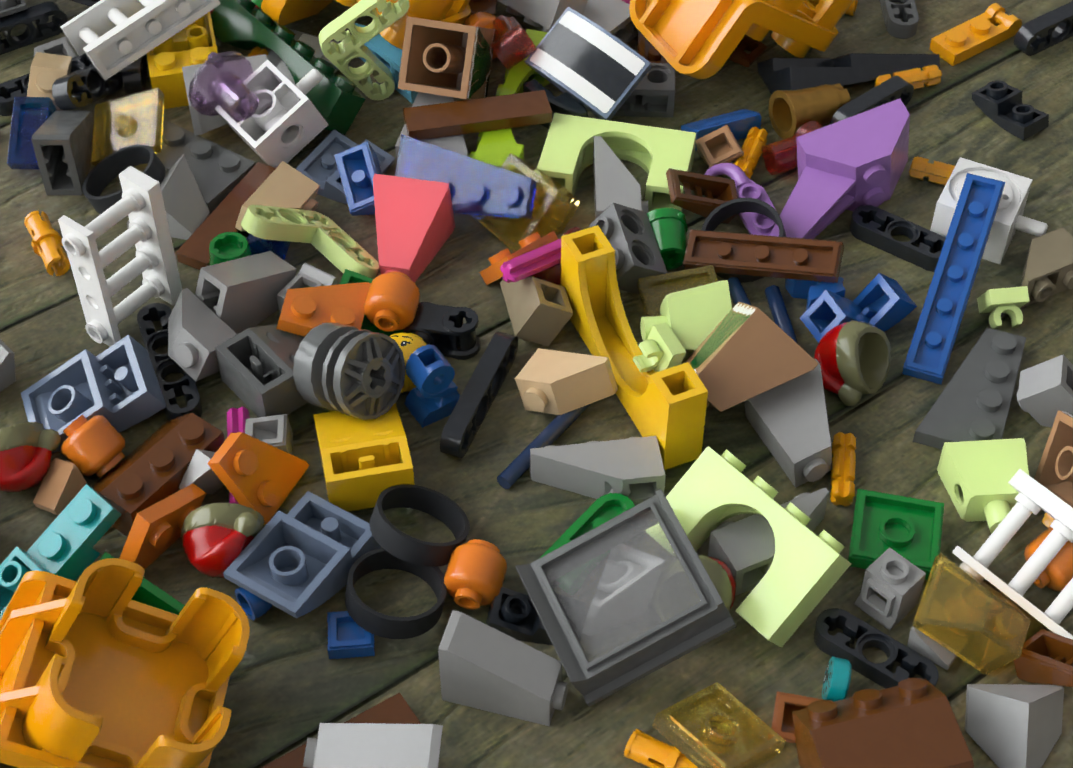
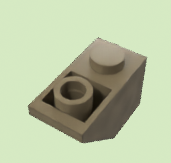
M1063 227L1032 239L1020 287H1028L1030 301L1021 308L1037 301L1043 302L1050 296L1067 289H1073V237Z
M532 276L518 282L507 283L504 279L500 282L515 336L526 342H535L549 346L573 315L565 287Z

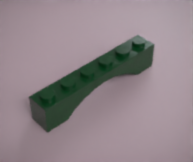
M219 0L221 4L214 8L211 14L214 35L222 42L246 51L252 50L254 47L270 48L285 62L295 84L309 71L316 68L323 76V79L305 96L309 98L329 124L324 129L330 131L335 129L342 135H345L366 100L355 91L357 85L342 75L337 76L334 73L335 66L322 58H316L314 56L316 51L312 47L301 41L294 40L296 34L280 24L276 25L275 21L262 12L261 8L257 9L255 7L256 4L251 0Z

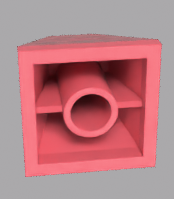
M374 174L373 191L381 274L392 271L401 272L410 277L415 283L454 231L455 221L449 183Z

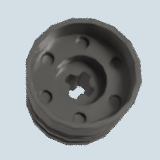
M322 323L311 329L300 342L294 357L293 377L297 391L306 402L320 408L338 411L348 416L367 420L376 419L387 413L398 400L404 385L406 366L402 350L397 342L389 336L366 329L359 330L356 327L341 323Z

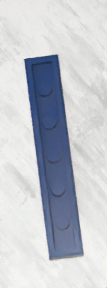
M967 173L903 366L902 374L942 385L1004 191L1005 182Z

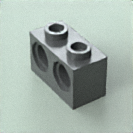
M651 63L650 71L614 116L673 118L675 69L669 63Z
M612 203L589 224L590 227L598 225L615 250L619 290L644 295L668 274L647 212Z

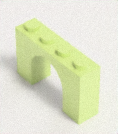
M554 113L536 169V197L572 202L581 173L586 167L593 164L594 136H601L619 159L633 162L647 172L645 200H648V212L659 208H674L682 212L683 208L671 204L666 172L669 168L688 172L692 171L696 143L695 132ZM680 185L681 193L684 194L683 186Z
M708 446L666 496V499L696 552L710 536L711 531L715 530L728 518L750 513L764 516L768 520L775 537V554L772 564L765 576L735 612L768 641L783 647L851 565L848 560L840 555L845 546L824 529L817 536L806 526L811 521L810 517L791 502L786 508L782 507L774 500V497L779 492L760 476H757L752 482L741 472L746 468V465L727 449L722 455H719ZM659 524L645 531L666 551L677 558Z

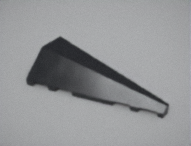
M850 53L833 59L771 58L758 62L757 68L770 93L773 94L778 90H798L824 84L833 85L840 83L842 87L875 81L880 75L891 74L892 77L894 72L921 68L923 70L922 67L933 64L940 68L939 54Z

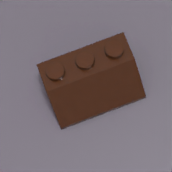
M194 413L168 420L92 486L93 489L122 514L112 527L128 537L137 513L181 490L179 488L180 483L196 449L217 452L225 441L223 432Z
M908 678L900 681L898 686L882 690L863 689L855 692L853 697L838 701L819 700L809 704L808 708L792 712L798 761L802 768H974L973 758L946 695L926 679Z

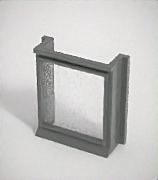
M661 489L655 491L656 495L538 560L530 564L515 566L571 683L583 695L589 707L737 627Z

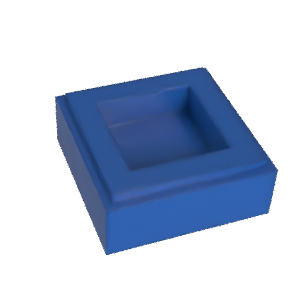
M348 611L327 612L329 659L375 656L374 634L361 628L351 618Z

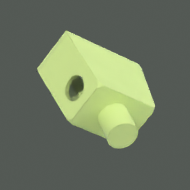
M728 280L666 295L660 305L661 316L641 317L642 340H647L653 325L667 322L686 351L683 359L685 362L731 311L732 304Z
M1024 438L944 442L937 467L938 474L960 518L966 522L987 521L991 534L1017 503L1014 498L1019 492L1008 482L1019 469L1029 475Z

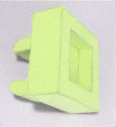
M1027 286L989 289L977 298L979 313H990L989 324L992 329L1002 326L1001 313H1006L1010 316L1012 327L1021 325L1023 313L1020 308L1030 301Z
M668 323L653 325L647 340L639 344L643 355L633 357V362L640 372L654 370L656 373L680 365L686 355V351Z

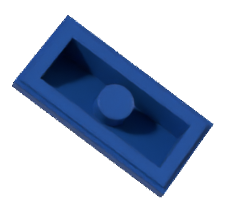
M741 109L681 125V131L695 132L697 140L728 125L735 139L739 140L746 138L752 127L756 126L760 129L762 116L758 112Z
M367 141L334 155L352 216L375 214L373 177L374 174H382L378 157Z

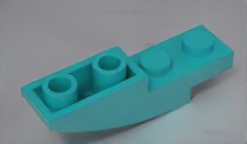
M86 484L27 552L16 546L1 563L0 620L25 573L29 571H45L75 581L100 555L93 546L122 514L95 489Z

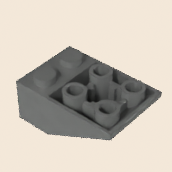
M277 324L248 328L215 347L221 380L258 418L282 414L288 415L308 403L297 391L293 377L294 357L304 336L276 329Z

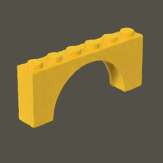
M598 225L561 236V286L566 289L573 311L570 320L592 355L609 357L618 388L616 395L642 437L657 436L664 470L698 459L702 452L708 390L689 362L656 373L654 370L648 372L639 371L633 362V357L643 354L634 338L622 304L616 275L614 248Z

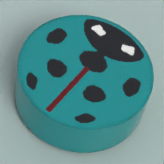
M833 656L830 658L823 681L822 699L830 701L846 699L852 672V665L849 660Z

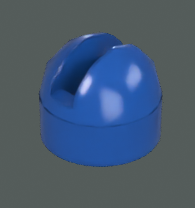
M241 587L235 590V596L239 605L252 621L266 614L272 607V604Z

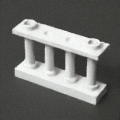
M100 0L60 27L77 54L81 56L86 53L99 75L104 80H107L221 3L219 0Z
M129 166L119 174L123 191L122 199L85 227L65 215L58 219L63 236L61 242L67 251L87 323L85 329L95 342H103L109 347L121 340L117 325L149 299L159 297L169 304L175 305L182 291L160 182L132 166ZM128 215L130 221L129 229L98 252L96 239ZM135 245L136 257L106 280L103 269ZM142 273L143 285L113 308L111 297Z
M1019 469L1008 482L1019 492L1014 498L1017 501L1015 506L973 557L959 546L952 553L963 561L958 569L974 582L980 585L986 579L1053 633L1073 640V635L1059 625L1073 608V578L1045 612H1042L1023 597L1068 540L1071 543L1073 542V508ZM1042 509L1055 519L1050 525L1053 530L1010 583L1007 584L991 572L988 567L1032 513L1037 515Z

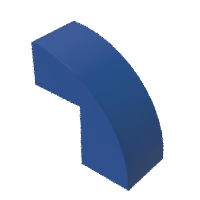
M878 273L853 301L825 290L800 319L819 343L828 331L852 320L872 324L885 332L910 314L917 305L896 280Z

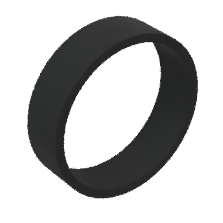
M145 144L130 145L113 152L101 160L87 175L82 191L99 214H102L122 199L123 191L121 189L106 196H100V194L126 168L148 163L143 173L159 181L161 184L165 176V167L150 146Z
M737 198L721 204L709 214L701 229L703 231H714L721 222L733 215L754 212L772 219L779 227V237H787L777 211L768 203L754 198ZM714 272L725 280L731 277H738L741 283L753 282L763 278V276Z
M410 484L391 486L381 492L369 522L370 531L374 539L387 552L408 563L427 567L447 565L453 550L465 543L470 530L469 520L465 512L453 500L430 488ZM401 507L425 512L444 523L451 530L456 540L446 543H432L413 538L397 529L386 518L383 511Z
M379 548L363 554L351 566L345 592V605L351 618L364 630L384 638L409 639L428 632L437 624L443 611L447 587L444 584V575L438 566L427 567L408 563L393 556L384 548ZM382 569L402 570L423 579L433 589L437 597V603L428 611L416 616H388L364 604L357 596L354 584L361 577L373 571Z

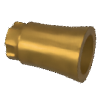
M840 83L833 85L824 84L798 90H778L770 97L769 117L773 129L778 136L788 140L804 131L829 124L835 112L841 106L850 102L851 99L848 90L843 88Z

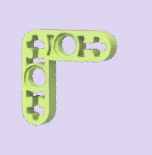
M360 0L326 25L319 33V43L324 56L372 100L378 101L388 98L394 92L395 83L389 68L364 44L403 17L408 12L409 0H398L394 4L391 1L386 2V0ZM362 16L373 18L372 22L366 27H358L354 24ZM333 39H334L335 41H337V42H339V41L342 40V42L339 43V44H337V43L334 42V41L330 43V41L333 40ZM361 57L366 59L363 66L353 68L348 65L354 58ZM373 74V78L379 83H384L379 85L375 82L372 84L370 75Z
M250 205L241 221V226L245 231L261 239L311 243L343 274L345 269L374 279L380 270L379 262L333 220L319 212Z

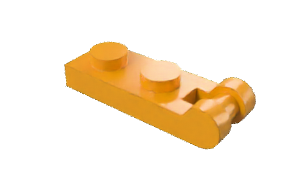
M993 3L984 13L931 38L929 50L939 54V57L951 66H955L1016 35L1022 26V20L1013 14L1007 15L1005 8L998 3Z

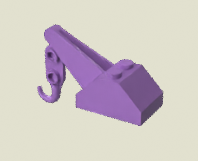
M901 99L796 137L798 182L780 214L787 237L814 239L846 209L854 211L857 207L863 205L877 207L884 201L890 200L908 161L910 114ZM719 163L705 172L704 175L729 176L735 181L738 198L762 200L775 209L765 189L748 178L739 166L732 163ZM754 212L739 213L749 234L779 237V227L769 217Z

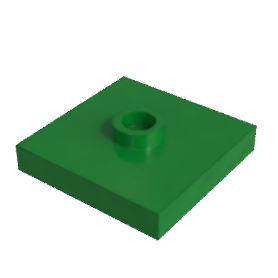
M857 489L848 561L851 563L850 567L867 569L890 547L926 573L924 580L936 582L939 572L944 503Z

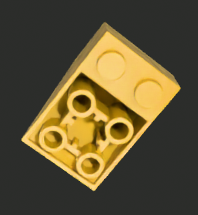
M210 12L146 53L157 110L189 106L182 67L219 61Z
M396 403L387 413L376 419L362 420L338 411L313 414L328 501L347 512L373 508L379 495L385 489L401 484L415 485L408 442Z

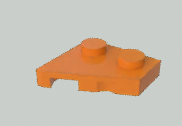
M537 231L519 241L521 249L511 254L510 250L506 248L488 258L491 266L479 272L486 285L503 277L500 268L504 262L558 240L555 231L543 237Z
M360 282L287 289L276 329L304 337L311 329L322 323H341L360 330L365 314L364 304L371 283Z
M243 432L230 433L207 463L240 505L252 508L263 516L264 524H267L310 466L305 460Z
M191 484L138 512L119 559L136 563L145 570L181 537V529L185 518L191 511L201 507L206 492L197 485Z

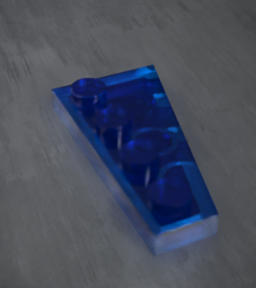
M401 134L395 176L449 183L453 213L532 218L537 184L532 178Z

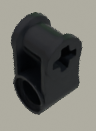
M419 302L412 324L403 330V333L418 335L427 345H435L445 357L466 360L476 356L481 349L480 338L476 335V328L479 322L478 315L474 310L467 307H452L430 302ZM457 343H460V349L458 348Z

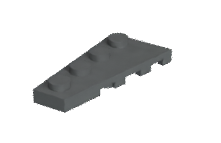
M148 111L142 113L122 129L124 140L129 145L145 144L153 149L164 165L165 173L184 154L210 214L255 166V162L199 135L195 136L194 133Z
M986 328L916 429L913 442L942 450L944 442L1002 439L1026 337Z

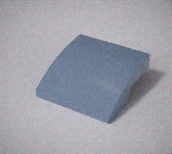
M334 129L305 158L296 170L320 185L317 194L348 204L334 155L358 144ZM368 141L378 157L383 175L393 165L396 158Z

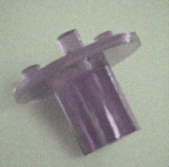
M228 51L217 54L216 52H211L208 55V60L195 72L190 82L188 97L192 107L202 115L216 116L220 114L215 108L220 105L235 121L247 120L256 112L259 104L258 97L243 83L253 73L251 63L241 53Z

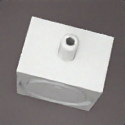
M268 59L215 108L235 133L267 165L275 168L282 161L288 163L329 125L309 98L305 96L323 79L321 73L316 68H313L294 85Z
M960 157L936 203L930 231L939 235L947 236L967 173L1005 182L1004 191L982 259L1001 264L1016 230L1039 237L1046 234L1048 225L1047 223L1023 216L1033 179Z

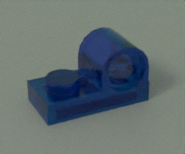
M14 97L7 164L11 169H39L31 139L38 128L57 110L50 97Z

